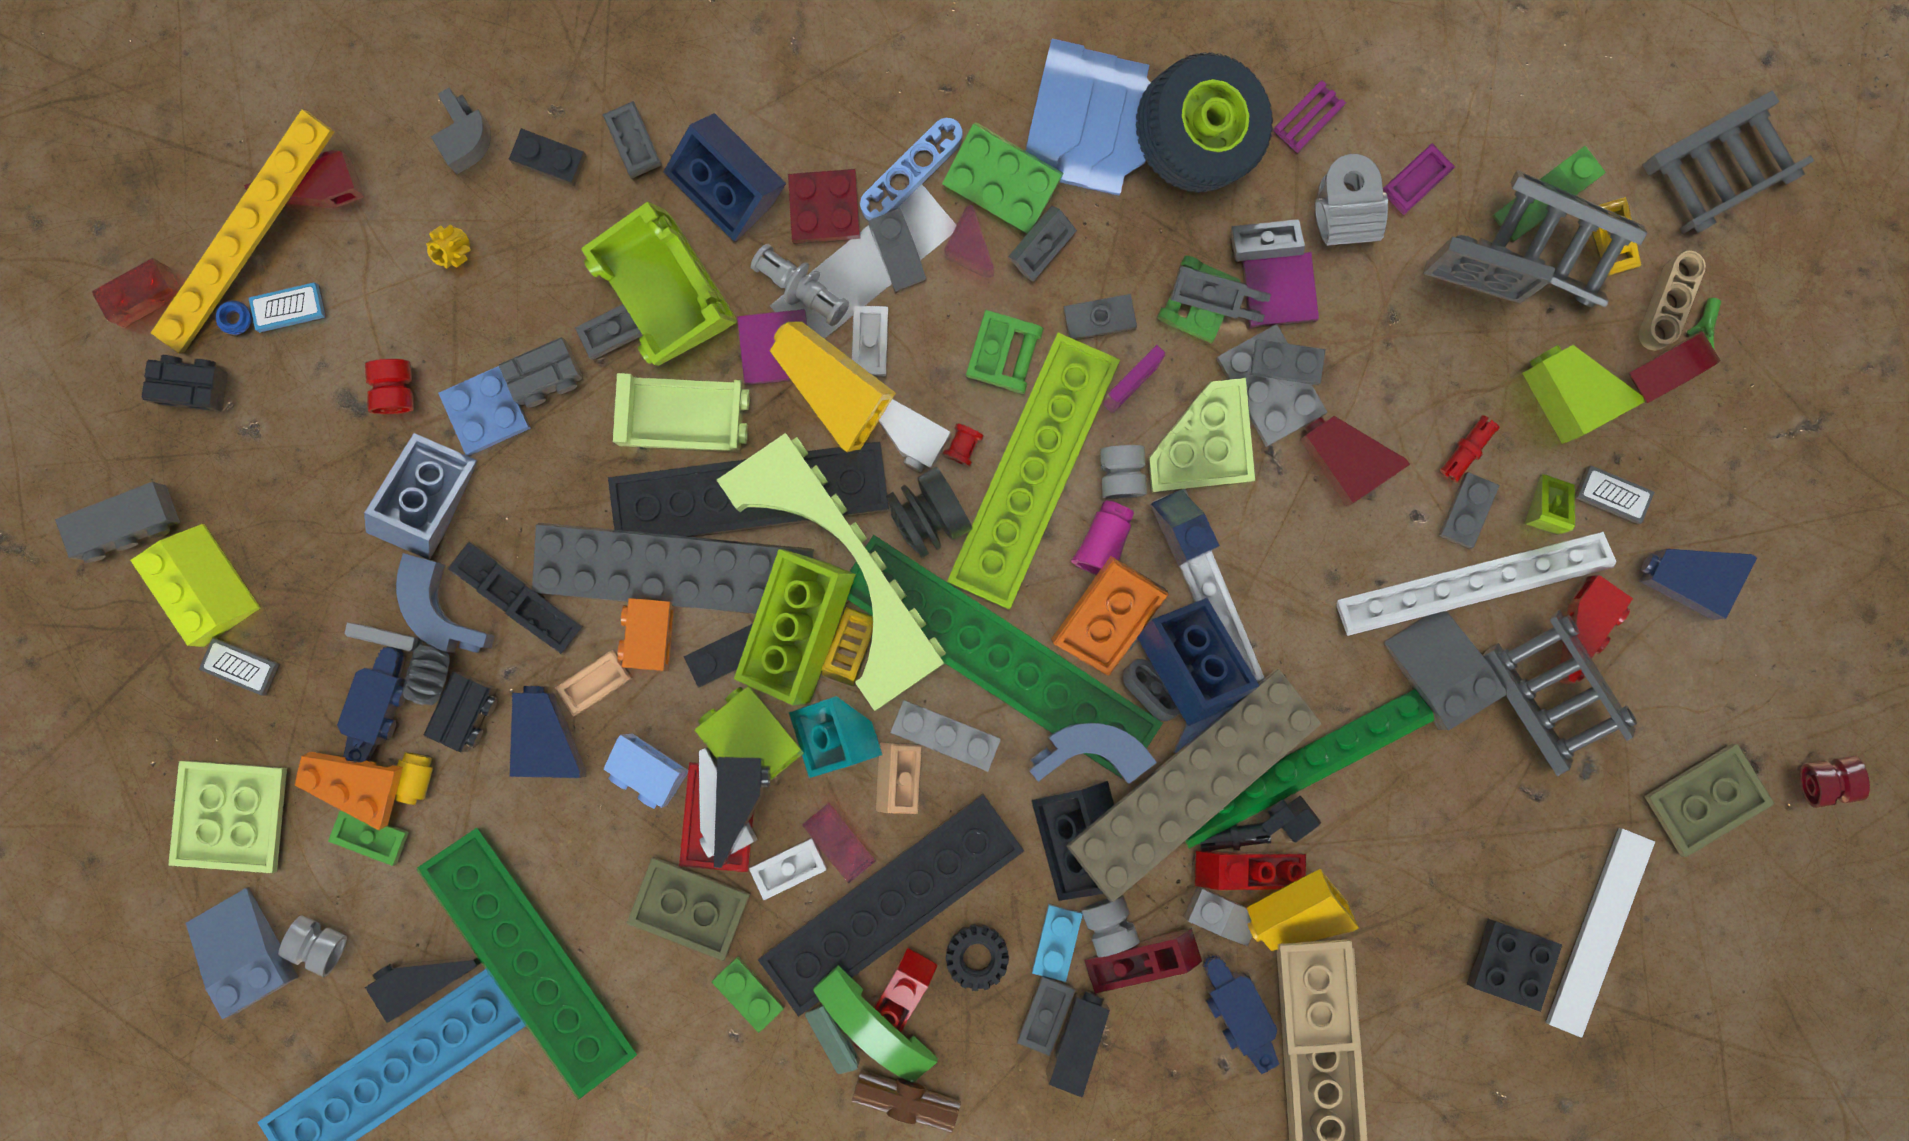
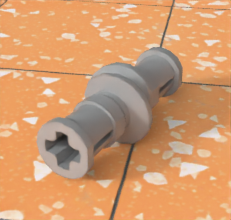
M770 244L763 245L754 255L751 269L755 272L761 271L780 288H785L784 300L786 303L793 305L802 301L805 306L811 310L814 309L825 317L826 323L830 326H835L847 312L849 301L845 298L839 299L829 292L824 285L817 282L820 272L813 271L807 276L809 269L807 262L802 263L797 268L795 264L789 260L786 261L776 254Z

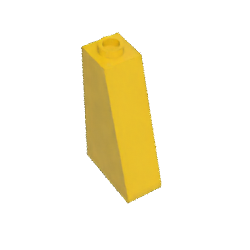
M787 322L783 324L774 335L775 343L770 352L840 447L846 452L860 450L896 393L803 322Z

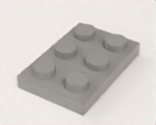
M1277 324L1216 358L1227 380L1246 378L1249 418L1266 447L1328 413L1312 384L1250 375L1255 341L1257 339L1288 344Z

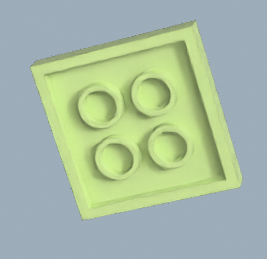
M179 761L168 865L263 873L277 872L287 768Z

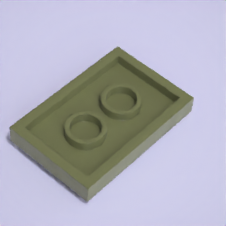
M1733 743L1644 796L1682 857H1688L1775 804L1739 745Z
M653 857L626 924L724 961L739 926L750 893Z

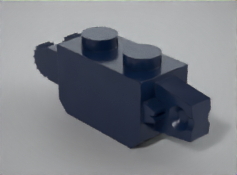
M389 646L383 647L380 653H378L379 656L376 657L373 668H363L355 673L337 724L341 734L347 736L343 755L347 761L358 763L369 761L377 745L385 744V741L392 737L396 728V721L393 719L397 707H401L405 702L403 696L405 678L400 677L405 665V657H407L403 649Z
M1216 954L1208 955L1205 961H1203V967L1212 984L1206 987L1210 997L1205 999L1215 1019L1219 1016L1222 1017L1227 1027L1222 1033L1230 1048L1233 1050L1238 1047L1243 1056L1247 1055L1261 1074L1268 1072L1279 1065L1271 1042L1275 1039L1278 1030L1251 979L1246 974L1237 971L1231 974L1228 966L1225 965L1226 963L1223 962V959H1220V956L1217 957Z

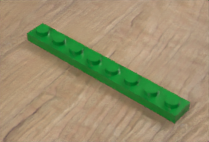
M1416 689L1285 756L1185 840L1187 847L1190 849L1427 725L1434 721L1432 710Z

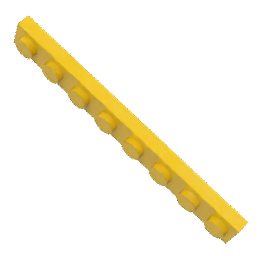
M301 109L151 331L152 335L178 354L185 353L335 131L308 111Z

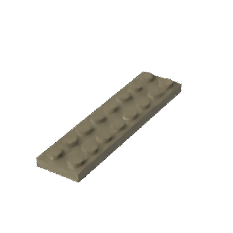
M1279 669L1274 670L1259 683V687L1238 700L1066 846L1110 902H1114L1322 723Z

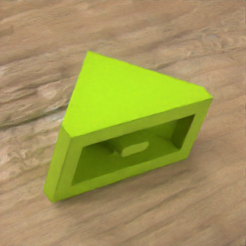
M1542 474L1539 478L1525 524L1556 535L1572 531L1575 527V484Z

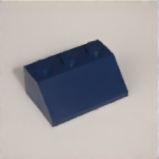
M715 113L689 125L663 171L734 242L772 207L786 185V182Z
M1208 598L1152 619L1137 637L1188 726L1216 715L1259 687L1257 680Z

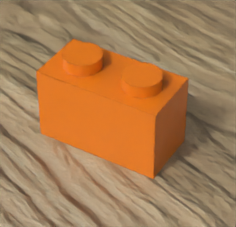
M628 599V606L624 605L621 612V625L626 626L625 639L619 641L617 654L618 660H622L623 668L669 672L675 606H672V602Z

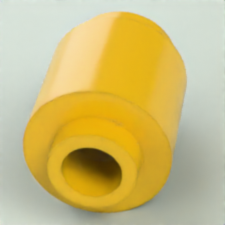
M404 752L403 759H399L397 766H401L403 769L396 792V801L416 805L417 799L425 800L433 767L430 766L431 757Z

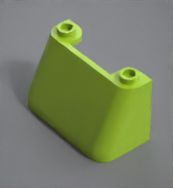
M647 201L581 248L587 258L584 260V263L589 272L594 277L600 275L610 282L642 333V336L639 337L641 345L638 346V350L649 364L653 363V365L659 366L737 323L735 315L672 216L659 206Z

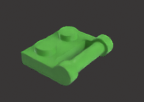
M1185 255L1180 264L1181 266L1240 282V279L1210 267L1191 256ZM1169 297L1165 308L1160 309L1157 319L1212 344L1225 315L1191 306L1185 318L1178 314L1182 303L1173 301Z
M985 310L966 377L1003 387L1016 393L1025 394L1027 388L1025 379L1037 339H1041L1044 328L1030 322ZM1018 332L1022 333L1024 338L1013 375L1009 377L1002 375L1014 333Z

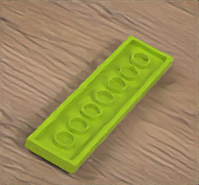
M1059 332L1057 333L974 519L973 529L969 531L947 580L949 584L1010 610L1120 359Z

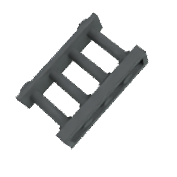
M1773 90L1662 150L1642 164L1649 176L1659 170L1662 171L1663 175L1668 174L1692 215L1693 220L1679 228L1682 234L1694 228L1697 233L1702 232L1717 223L1714 218L1715 216L1781 180L1784 181L1785 185L1805 175L1802 168L1814 161L1810 155L1794 163L1768 119L1771 116L1768 110L1779 103ZM1747 122L1750 123L1751 127L1756 126L1782 170L1766 180L1739 135L1742 132L1739 127ZM1720 138L1722 143L1726 141L1752 185V188L1737 196L1709 151L1712 148L1710 142ZM1688 154L1693 159H1698L1723 202L1706 212L1680 167L1683 164L1680 159Z
M1516 170L1510 181L1512 189L1516 190L1514 194L1516 199L1493 243L1480 238L1478 244L1489 248L1491 246L1506 248L1529 203H1534L1536 199L1548 204L1546 207L1548 213L1524 257L1533 256L1539 258L1560 218H1565L1567 213L1579 218L1578 224L1580 226L1554 271L1550 283L1576 294L1575 299L1587 306L1594 307L1595 304L1606 307L1609 300L1606 293L1600 291V288L1625 245L1629 246L1630 242L1638 245L1642 244L1648 233L1644 225ZM1600 227L1611 232L1610 238L1612 240L1586 285L1568 277L1592 232H1597ZM1511 251V255L1524 258L1523 256Z
M1561 610L1554 612L1550 618L1554 626L1550 630L1511 651L1508 649L1503 650L1498 643L1487 649L1483 654V657L1489 663L1508 693L1506 696L1557 776L1570 770L1573 763L1571 758L1574 756L1573 752L1617 730H1620L1626 741L1634 737L1636 730L1634 725L1637 724L1632 711L1628 706L1622 707L1576 636L1580 633L1576 623L1569 615L1564 617ZM1562 639L1573 657L1529 681L1527 679L1522 680L1515 669L1518 667L1517 663ZM1581 669L1592 687L1549 710L1545 708L1541 710L1534 699L1536 693ZM1599 699L1602 701L1611 716L1610 718L1568 740L1565 738L1559 739L1553 729L1555 722Z

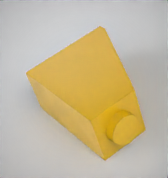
M1321 869L1247 907L1251 922L1247 923L1253 938L1257 942L1262 940L1271 951L1278 950V944L1311 942L1359 929L1348 901Z

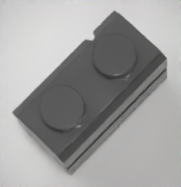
M562 337L499 364L514 402L520 406L526 405L527 408L546 401L545 395L557 391L558 394H563L577 387L576 382L583 379L568 342Z

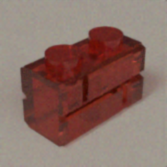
M151 258L93 290L92 293L105 318L109 322L116 323L124 328L166 305V301L171 302L181 288L169 267Z

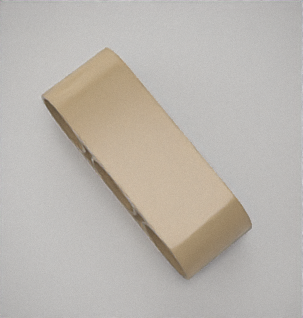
M1685 251L1668 261L1663 267L1639 330V340L1648 350H1660L1672 344L1680 337L1705 272V260L1699 253ZM1679 263L1686 265L1689 271L1688 276L1680 272ZM1667 294L1675 297L1677 301L1676 308H1673L1667 302ZM1655 325L1663 328L1665 332L1664 340L1655 334Z

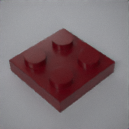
M855 169L788 174L793 244L861 239Z

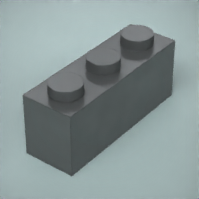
M156 482L147 483L55 519L68 557L84 560V563L101 560L106 557L105 552L115 548L118 551L132 548L138 545V539L146 536L156 538L166 535L170 532L169 527L180 524L167 485Z

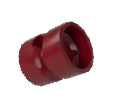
M1857 756L1835 758L1831 762L1823 760L1804 763L1801 767L1800 782L1802 791L1807 802L1814 808L1836 805L1837 799L1842 803L1866 800L1869 796V776L1865 765Z

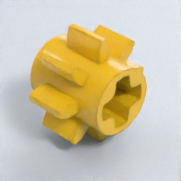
M440 225L429 233L432 239L426 243L427 252L435 264L444 266L446 269L451 265L457 268L468 260L465 254L471 250L469 247L470 242L467 235L461 229L453 228L452 225L443 228Z

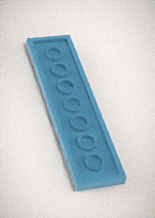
M485 969L257 1123L269 1141H356L524 1028L525 1024Z

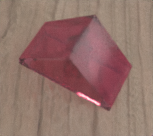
M973 205L965 208L944 249L945 258L985 278H990L994 276V267Z

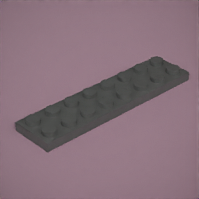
M537 523L532 590L542 594L627 602L629 598L672 602V606L756 614L778 550L783 549L813 558L814 549Z

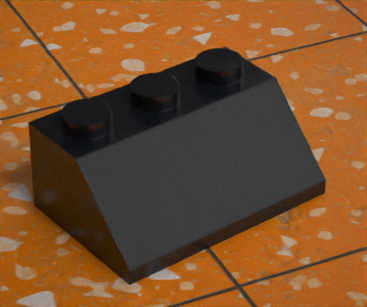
M1108 781L1085 785L1031 800L1058 901L1104 894L1066 845L1114 806Z

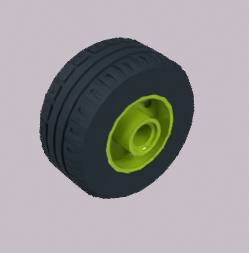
M1212 52L1189 55L1168 67L1151 81L1146 88L1147 90L1142 94L1143 97L1140 98V105L1137 108L1138 113L1136 114L1138 144L1141 146V152H1144L1145 160L1147 159L1149 166L1153 167V171L1158 173V176L1162 179L1165 178V181L1171 183L1172 186H1178L1182 190L1186 189L1191 192L1193 190L1194 192H1207L1219 189L1248 174L1258 165L1263 158L1262 156L1267 152L1266 149L1269 147V141L1272 137L1271 132H1273L1271 125L1273 124V113L1270 109L1269 97L1265 93L1266 90L1260 80L1256 78V75L1248 67H1245L1243 63L1238 62L1234 58L1231 59L1227 55L1223 56L1222 54Z

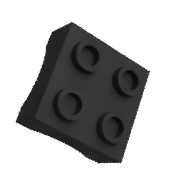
M1488 918L1481 948L1474 967L1470 972L1467 985L1541 1012L1562 944Z

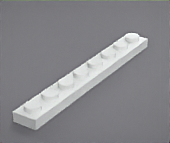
M1604 532L1340 599L1337 600L1336 606L1346 634L1349 636L1614 568L1616 559Z

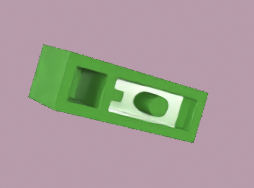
M1584 146L1540 180L1577 196L1606 172L1588 148ZM1515 199L1492 216L1500 227ZM1536 199L1534 203H1529L1510 238L1512 243L1544 220L1548 213L1546 209L1548 204Z

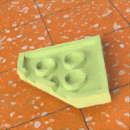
M1246 378L1212 381L1206 385L1149 455L1148 463L1152 492L1255 481Z

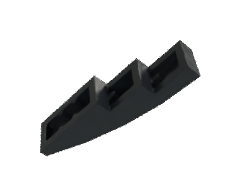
M471 541L467 542L448 567V570L475 588L476 592L502 609L507 616L560 654H562L582 628V625L541 593L534 592L529 584Z

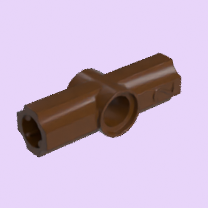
M863 1070L860 1071L852 1097V1102L884 1111L889 1117L900 1122L909 1124L920 1122L949 1132H953L961 1106V1101L927 1091L926 1087L919 1083H913L905 1079H897L895 1081Z

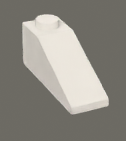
M893 399L879 420V423L899 453L905 457L903 463L918 472H922L923 468L928 471L933 469L951 437V432Z
M704 748L699 751L700 831L703 835L699 841L706 855L711 857L714 856L717 761L711 750ZM749 822L732 853L758 840Z

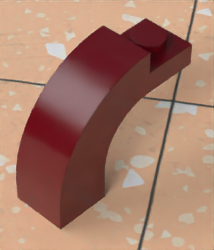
M1704 331L1680 342L1672 349L1632 370L1628 374L1639 393L1643 396L1645 403H1649L1705 372L1721 360Z

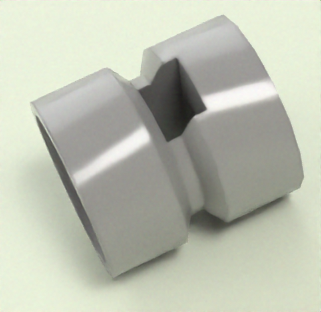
M1120 445L1101 448V469L1107 472V475L1102 478L1103 498L1119 499L1146 496V475L1140 472V469L1145 466L1144 446Z
M1121 895L1114 902H1110L1106 898L1081 909L1087 928L1095 932L1091 939L1098 957L1117 954L1140 943L1134 924L1127 922L1130 912L1124 895Z
M301 915L295 919L286 932L278 955L296 965L305 962L307 970L326 977L339 961L347 942V936L331 928H326L322 931L320 923Z

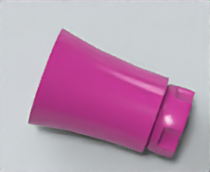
M1109 500L1103 502L1100 511L1096 512L1093 522L1071 562L1080 569L1097 576L1110 556L1120 561L1125 541L1131 529L1130 522L1134 512L1117 502Z

